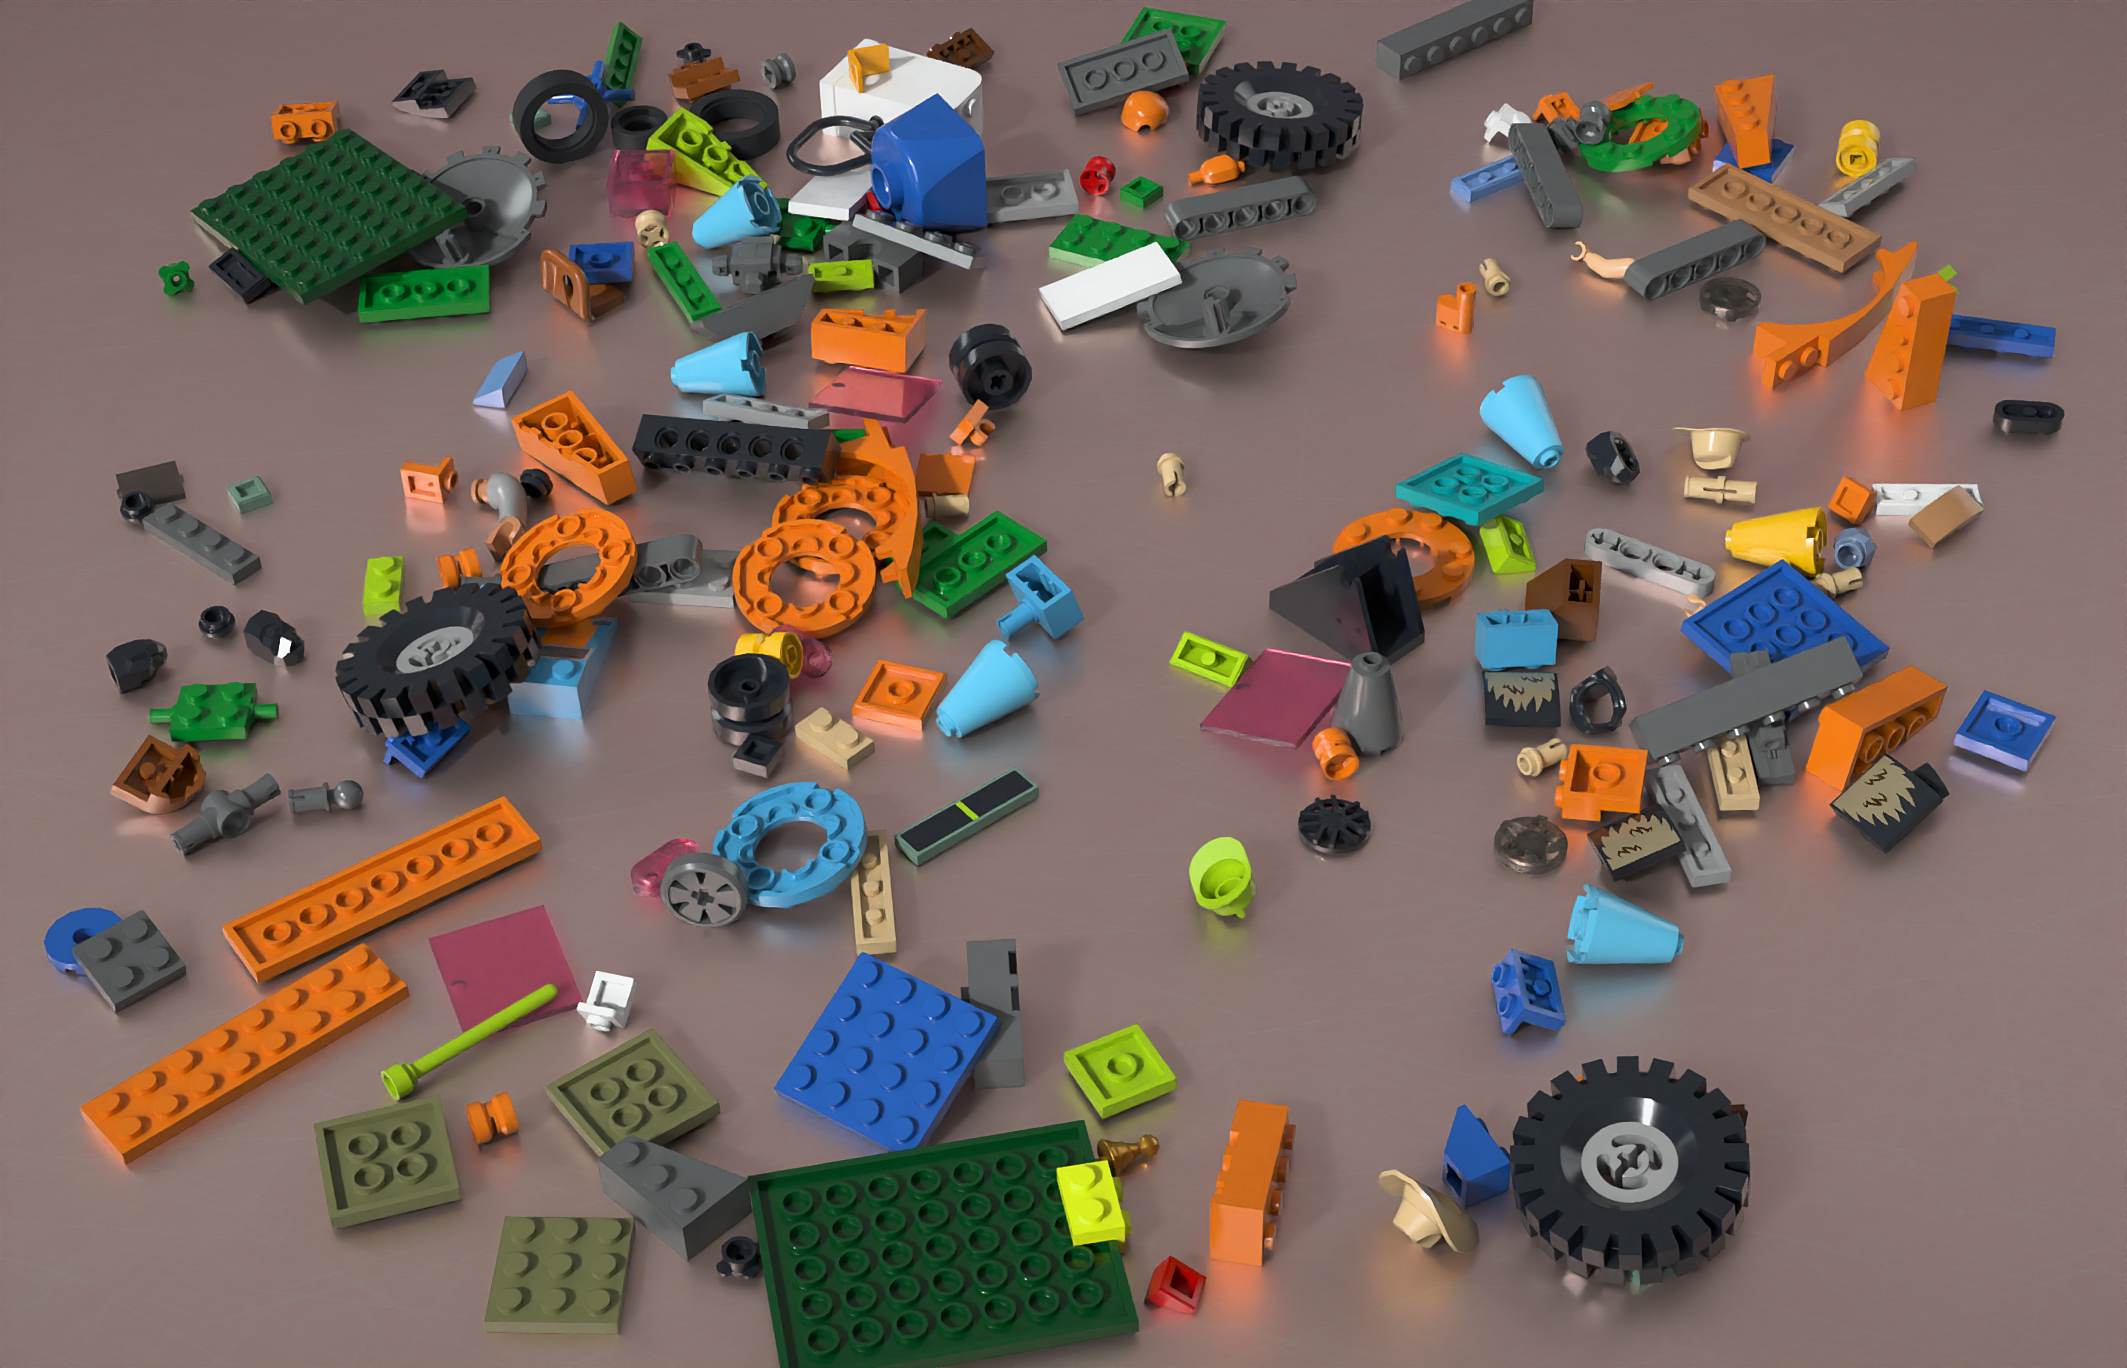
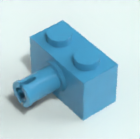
M1035 555L1006 574L1019 604L1010 612L995 620L999 630L1007 639L1012 638L1013 635L1027 625L1035 622L1039 623L1056 640L1084 620L1073 591Z
M1498 609L1495 612L1477 613L1474 653L1483 669L1487 668L1492 671H1503L1507 667L1523 666L1528 669H1538L1543 665H1553L1556 661L1558 623L1549 609L1522 611L1504 609V612Z

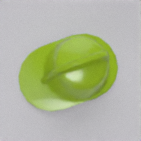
M1219 837L1211 840L1198 850L1192 858L1189 867L1190 881L1196 900L1201 907L1211 909L1216 914L1222 916L1236 914L1239 918L1243 919L1246 917L1245 908L1249 906L1257 894V884L1253 877L1246 851L1240 841L1232 837Z

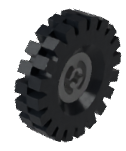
M1257 61L1256 69L1248 62L1234 64V70L1228 67L1216 70L1215 75L1209 74L1204 78L1203 84H1200L1196 130H1198L1200 139L1203 142H1209L1208 147L1217 153L1226 151V155L1236 161L1249 156V165L1264 167L1267 160L1273 161L1274 169L1289 170L1290 162H1294L1299 169L1314 168L1315 161L1322 166L1334 164L1336 158L1343 160L1351 155V150H1356L1360 139L1364 107L1363 98L1360 93H1355L1356 88L1349 82L1341 83V77L1332 73L1320 76L1321 69L1306 66L1302 71H1296L1297 63L1282 62L1281 69L1275 68L1272 61Z
M478 582L462 584L455 595L452 588L447 587L434 591L431 602L425 603L422 596L406 602L405 605L408 611L404 614L394 609L378 618L382 627L368 625L357 635L359 642L349 643L343 651L342 656L344 660L337 662L335 669L337 676L335 679L356 723L360 728L364 727L366 732L376 736L384 732L386 737L401 738L407 730H409L411 736L423 735L430 732L434 721L438 722L441 730L459 724L460 712L466 711L472 718L488 709L484 701L486 698L500 702L512 693L513 690L510 684H522L531 673L529 666L537 664L541 655L538 649L542 648V643L522 596H519L516 590L509 586L503 589L501 584L489 582L482 588H480Z
M1617 1056V1072L1608 1073L1602 1059L1581 1064L1583 1080L1578 1082L1567 1070L1550 1081L1552 1097L1541 1090L1527 1103L1528 1118L1519 1116L1513 1131L1514 1145H1510L1511 1178L1516 1209H1520L1523 1226L1531 1238L1538 1235L1540 1249L1555 1262L1566 1254L1568 1270L1588 1278L1594 1266H1599L1602 1272V1282L1625 1285L1627 1270H1638L1640 1285L1662 1282L1661 1267L1670 1265L1677 1278L1697 1269V1253H1701L1711 1261L1725 1248V1233L1733 1237L1736 1235L1744 1221L1743 1207H1748L1751 1192L1749 1143H1746V1129L1739 1113L1731 1114V1101L1718 1087L1707 1093L1706 1078L1688 1068L1679 1080L1675 1079V1064L1653 1058L1648 1073L1640 1072L1639 1056ZM1649 1161L1655 1164L1659 1170H1652ZM1602 1176H1610L1612 1185L1607 1183Z

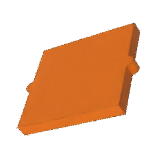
M1651 81L1617 91L1601 101V103L1608 106L1611 111L1623 108L1652 89L1654 84Z
M921 453L915 474L918 495L931 497L932 493H936L937 496L967 493L969 498L976 466V456L952 455L951 453H946L945 455Z

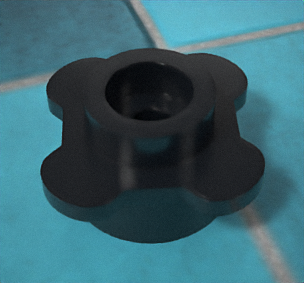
M689 43L685 45L683 50H678L676 56L677 58H683V65L694 61L702 63L706 61L707 57L711 56V50L702 48V45L699 43Z
M737 1236L727 1240L722 1245V1261L716 1265L717 1273L720 1276L728 1277L734 1275L736 1277H744L745 1279H753L759 1274V1267L757 1266L759 1258H761L759 1243L754 1242L748 1237Z

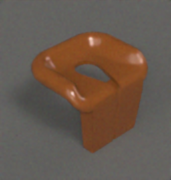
M547 248L541 254L540 270L543 290L565 304L584 321L592 323L595 318L625 302L624 293L612 284H589L583 270L557 249ZM566 275L571 279L573 285H566Z

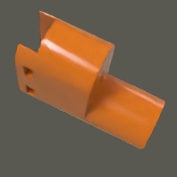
M1461 283L1457 286L1456 297L1449 294L1439 296L1437 299L1436 323L1460 334L1471 333L1474 329L1476 286L1472 283Z

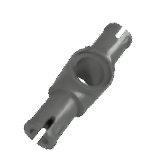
M267 773L241 791L236 789L229 793L225 790H216L210 793L202 802L198 818L170 834L175 848L180 854L186 855L209 838L216 839L223 835L231 839L242 835L250 825L254 810L281 794L278 783Z

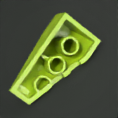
M680 107L649 138L642 163L667 180L718 196H723L744 176L752 174L761 179L745 161L738 160L730 152L731 147L726 141L720 142L713 135V128L706 121L683 107ZM763 180L758 183L764 191L767 190L768 185Z

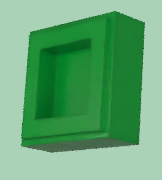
M1142 176L1137 177L1120 188L1121 199L1142 209L1163 197V186Z

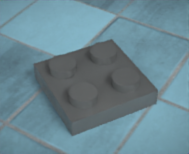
M143 909L72 947L74 959L115 1013L186 974V965Z

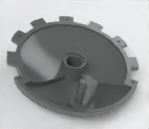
M483 146L482 154L464 157L463 151H459L446 157L448 164L434 174L426 170L420 176L464 205L469 217L407 250L408 254L416 262L428 269L476 265H489V267H492L520 251L531 239V232L528 229L531 227L534 219L545 217L548 208L547 201L540 200L539 191L548 186L542 171L531 174L527 168L531 163V158L520 151L513 157L499 154L500 146Z
M1246 247L1242 253H1225L1224 248L1206 251L1207 257L1189 263L1185 259L1174 263L1173 265L1179 272L1182 283L1149 296L1148 301L1138 302L1139 318L1150 319V322L1143 324L1146 332L1153 339L1167 345L1184 348H1205L1229 344L1264 330V328L1272 325L1287 312L1291 305V298L1286 297V294L1297 289L1295 273L1285 275L1284 271L1289 267L1288 261L1280 255L1271 260L1261 256L1263 250L1259 248Z

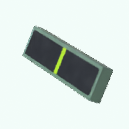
M1014 767L894 835V845L919 866L1039 797V786Z

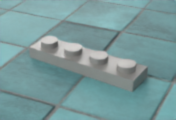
M1888 158L1819 203L1818 206L1847 219L1853 216V212L1857 209L1870 205L1871 200L1877 196L1888 193L1889 188L1895 184L1906 181L1907 176L1918 170L1916 158Z
M723 393L703 400L704 414L718 416L720 421L741 420L747 424L813 430L830 426L829 412L729 393Z
M1681 765L1647 769L1644 786L1653 805L1656 803L1661 805L1684 840L1687 851L1677 856L1692 888L1730 882L1732 870Z

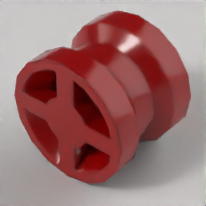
M1102 156L1091 158L1080 176L1082 188L1091 195L1098 196L1106 193L1116 175L1114 164Z

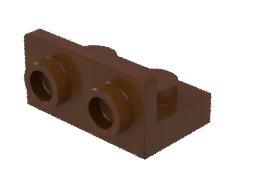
M969 28L962 33H954L947 42L941 45L935 44L929 49L926 56L973 70L989 61L994 51L972 28Z

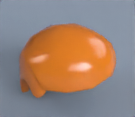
M1136 91L1128 96L1122 111L1121 120L1126 127L1133 131H1138L1142 125H1149L1151 130H1155L1157 126L1166 123L1170 110L1165 99L1159 94L1151 91Z

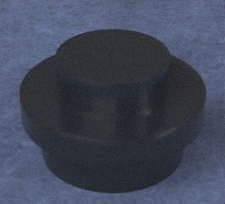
M537 468L526 469L520 475L521 484L525 489L526 495L530 498L541 500L553 490V483L549 475L543 470Z
M143 491L128 493L122 499L120 507L123 519L131 523H141L143 518L156 511L154 500Z
M223 606L209 607L200 616L199 629L206 637H225L236 626L234 615Z

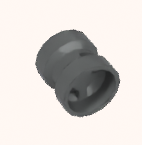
M1599 101L1587 102L1583 106L1580 118L1573 129L1576 138L1590 145L1598 144L1602 141L1606 127L1612 117L1609 107Z

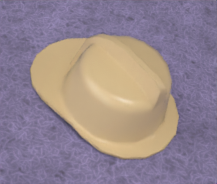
M1673 428L1674 432L1691 437L1694 460L1697 465L1706 470L1731 467L1739 457L1742 442L1750 440V434L1737 429Z

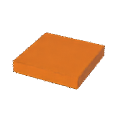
M879 659L852 705V714L855 717L922 731L948 684L947 674Z

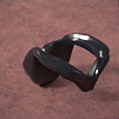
M1609 666L1593 673L1571 691L1570 716L1577 729L1582 733L1597 734L1614 731L1622 725V719L1626 713L1627 706L1623 691L1617 682V676ZM1610 693L1613 704L1611 721L1593 724L1583 709V700L1597 699Z

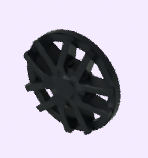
M1330 795V799L1320 800L1319 797L1315 798L1314 803L1300 811L1298 831L1303 841L1310 847L1321 852L1338 854L1350 852L1362 846L1369 838L1371 822L1368 810L1364 811L1360 807L1359 801L1352 803L1347 800L1336 799V795ZM1326 807H1332V810L1328 811ZM1308 833H1317V834L1315 835L1314 838H1312ZM1324 838L1330 840L1329 844L1321 843ZM1340 839L1343 840L1344 842L1348 843V844L1336 845L1337 841L1340 840Z

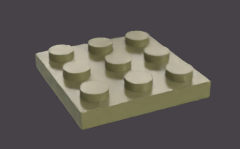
M653 1028L546 1085L547 1097L599 1157L629 1135L663 1146L721 1113L719 1101Z
M440 1095L314 1124L333 1230L462 1199Z
M505 1216L484 1320L486 1332L619 1334L636 1231L634 1218Z

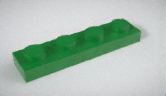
M621 21L612 30L604 61L606 69L602 83L605 84L607 90L631 89L643 40ZM628 101L610 103L615 104L621 109Z
M677 241L647 249L648 261L689 322L722 309Z

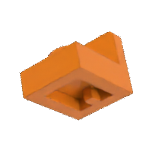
M1564 91L1554 96L1553 94H1548L1538 102L1537 105L1539 107L1532 116L1536 122L1546 118L1550 123L1560 115L1566 120L1573 116L1577 121L1580 118L1581 111L1567 92Z
M445 456L438 467L406 461L400 469L405 497L443 503L451 491L456 489L458 484V472L455 471L452 457Z

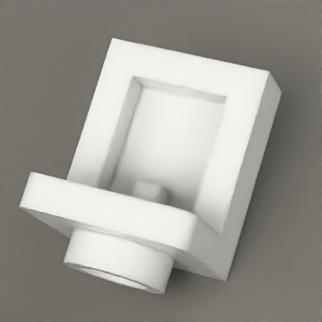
M1505 103L1498 112L1493 110L1486 119L1484 126L1487 129L1484 139L1489 142L1498 131L1508 137L1509 128L1512 123L1534 122L1525 113L1518 112Z
M596 971L587 1003L579 1002L576 1011L587 1021L586 1025L601 1031H610L611 1026L625 1029L638 982L634 978Z

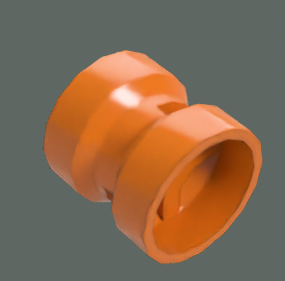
M472 547L461 550L455 556L446 554L437 557L438 569L445 588H458L460 583H462V576L482 577L480 564Z
M1336 727L1327 728L1315 736L1312 748L1317 759L1320 760V766L1326 778L1335 781L1344 780L1357 771L1359 759L1351 747V741L1345 730Z
M506 1091L494 1095L489 1102L481 1103L476 1101L465 1105L468 1121L478 1145L491 1141L496 1134L503 1133L509 1135L519 1131L517 1116Z

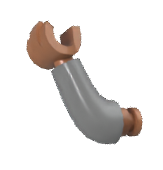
M495 472L489 479H475L472 482L471 497L476 504L487 503L493 509L499 510V525L489 534L485 544L494 560H502L505 552L511 549L518 539L526 533L528 501L525 489L516 477L508 473Z

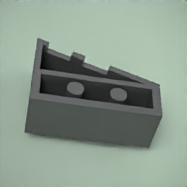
M633 1135L627 1136L597 1158L603 1193L687 1262L752 1212L748 1178Z

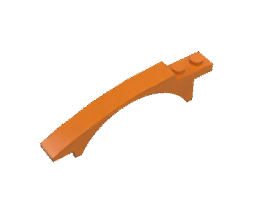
M1912 241L1894 253L1885 248L1877 251L1876 258L1882 270L1878 269L1875 271L1872 278L1879 293L1868 305L1859 311L1843 318L1822 323L1792 325L1761 322L1756 326L1753 353L1765 359L1762 384L1773 389L1781 383L1790 380L1805 368L1812 366L1815 362L1826 368L1859 344L1887 316L1902 282L1910 280L1915 267L1919 243Z
M876 415L863 418L866 437L840 444L842 449L836 467V474L859 475L878 479L884 482L885 488L894 493L899 491L907 499L909 509L902 524L885 542L875 548L878 560L893 557V562L880 571L883 583L898 580L906 599L913 597L919 576L923 548L921 505L915 476L905 446L896 448L895 444L891 443L887 426L881 427Z

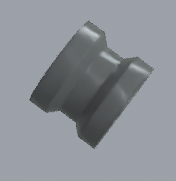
M786 53L778 54L774 60L765 59L760 64L762 77L767 86L772 89L779 87L783 81L789 83L796 78L795 66Z

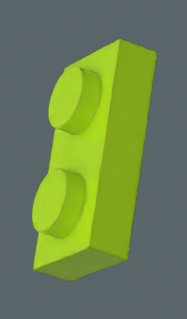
M872 259L808 264V273L813 274L815 278L811 292L829 293L839 290L859 291L874 288Z
M404 556L368 558L362 603L364 615L386 614L393 609L401 612L406 568Z

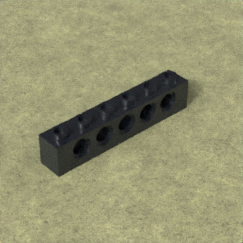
M648 414L642 415L632 447V451L641 464L650 470L658 471L661 468H668L687 474L692 473V471H699L718 477L730 474L749 480L761 477L780 483L792 480L801 481L811 486L818 485V483L832 484L842 449L832 431Z

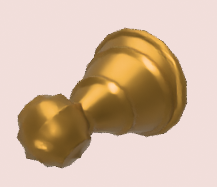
M1145 1134L1140 1137L1138 1143L1134 1144L1100 1139L1097 1144L1099 1158L1095 1159V1162L1108 1160L1111 1175L1116 1177L1132 1161H1135V1158L1140 1154L1145 1157L1156 1155L1160 1148L1158 1139L1153 1137L1152 1134Z

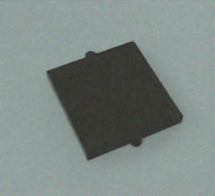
M175 460L116 474L119 486L117 490L118 498L123 499L128 493L134 491L147 493L154 500L155 505L186 498L182 485L185 482L182 474H179Z

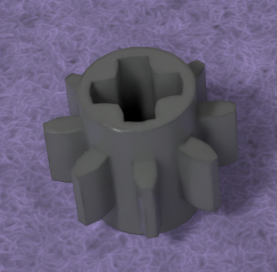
M1560 115L1546 126L1556 150L1560 148L1563 153L1569 152L1580 142L1574 135L1573 129L1577 121L1573 116L1566 120Z

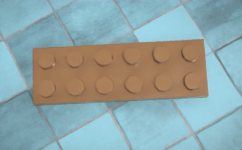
M1729 163L1724 164L1689 187L1688 199L1699 203L1702 207L1709 208L1729 220H1744L1763 235L1777 241L1779 244L1796 250L1804 256L1812 258L1841 273L1875 251L1881 244V235Z

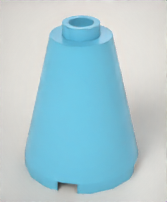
M752 174L742 177L693 223L692 235L695 242L706 249H713L739 243L742 241V237H764L779 231L780 227H777V223L782 221V216L774 194L770 188L764 191L758 184L762 182L759 177Z
M744 331L677 359L675 367L671 368L673 385L675 387L678 386L681 392L713 395L729 393L745 397L764 395L766 390V367L760 368L759 357H764L760 342L753 331Z
M1519 375L1502 382L1505 388L1497 394L1494 390L1487 394L1481 403L1480 416L1485 425L1536 469H1551L1561 461L1564 448L1543 387L1531 375Z
M994 639L984 646L937 708L938 718L936 723L947 736L954 735L961 738L1034 702L1040 696V693H1034V690L1039 686L1029 667L1017 653L1010 657L1002 649L1007 645L1002 641Z
M1585 884L1582 887L1587 892V895H1578L1568 929L1567 938L1575 940L1574 951L1567 949L1569 962L1578 965L1669 964L1673 957L1678 958L1680 956L1684 936L1679 933L1677 924L1597 886Z

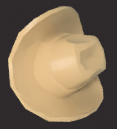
M1390 1170L1380 1173L1378 1182L1382 1190L1391 1195L1403 1197L1393 1223L1401 1232L1406 1233L1414 1243L1422 1247L1431 1248L1444 1236L1454 1251L1466 1253L1474 1250L1479 1243L1478 1226L1460 1204L1400 1171Z

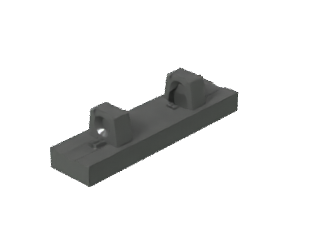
M1768 650L1730 653L1729 658L1733 679L1771 664ZM1784 719L1766 727L1762 721L1749 726L1751 732L1746 734L1757 786L1795 783L1796 771Z

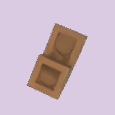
M1958 485L1918 512L1909 520L1908 525L1934 549L1953 532L1958 533L1979 516L1984 511V508Z

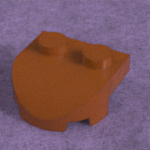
M712 57L710 60L702 63L699 61L690 62L673 69V73L667 74L674 97L688 99L689 103L698 101L711 91L730 90L732 88L731 84L741 81L737 69L724 67L722 57Z
M148 735L114 782L110 794L145 812L167 814L184 807L198 795L203 788L206 771H204L200 763V754L187 743H185L181 750H178Z

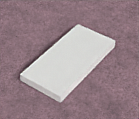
M854 169L835 176H815L789 201L788 212L848 221L866 203L867 192L872 191L875 194L871 183L870 170Z
M1155 242L1041 287L1039 291L1041 298L1062 330H1067L1177 286L1182 281L1177 269L1159 244Z

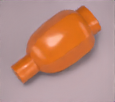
M1226 153L1206 160L1199 170L1188 173V179L1191 185L1200 182L1208 185L1228 183L1236 180L1239 174L1245 172L1243 159L1240 161L1233 160Z

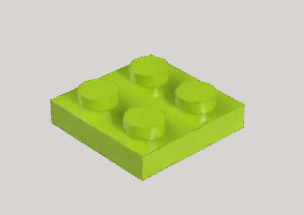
M1137 1023L1064 1052L1065 1066L1102 1119L1177 1089L1176 1076Z

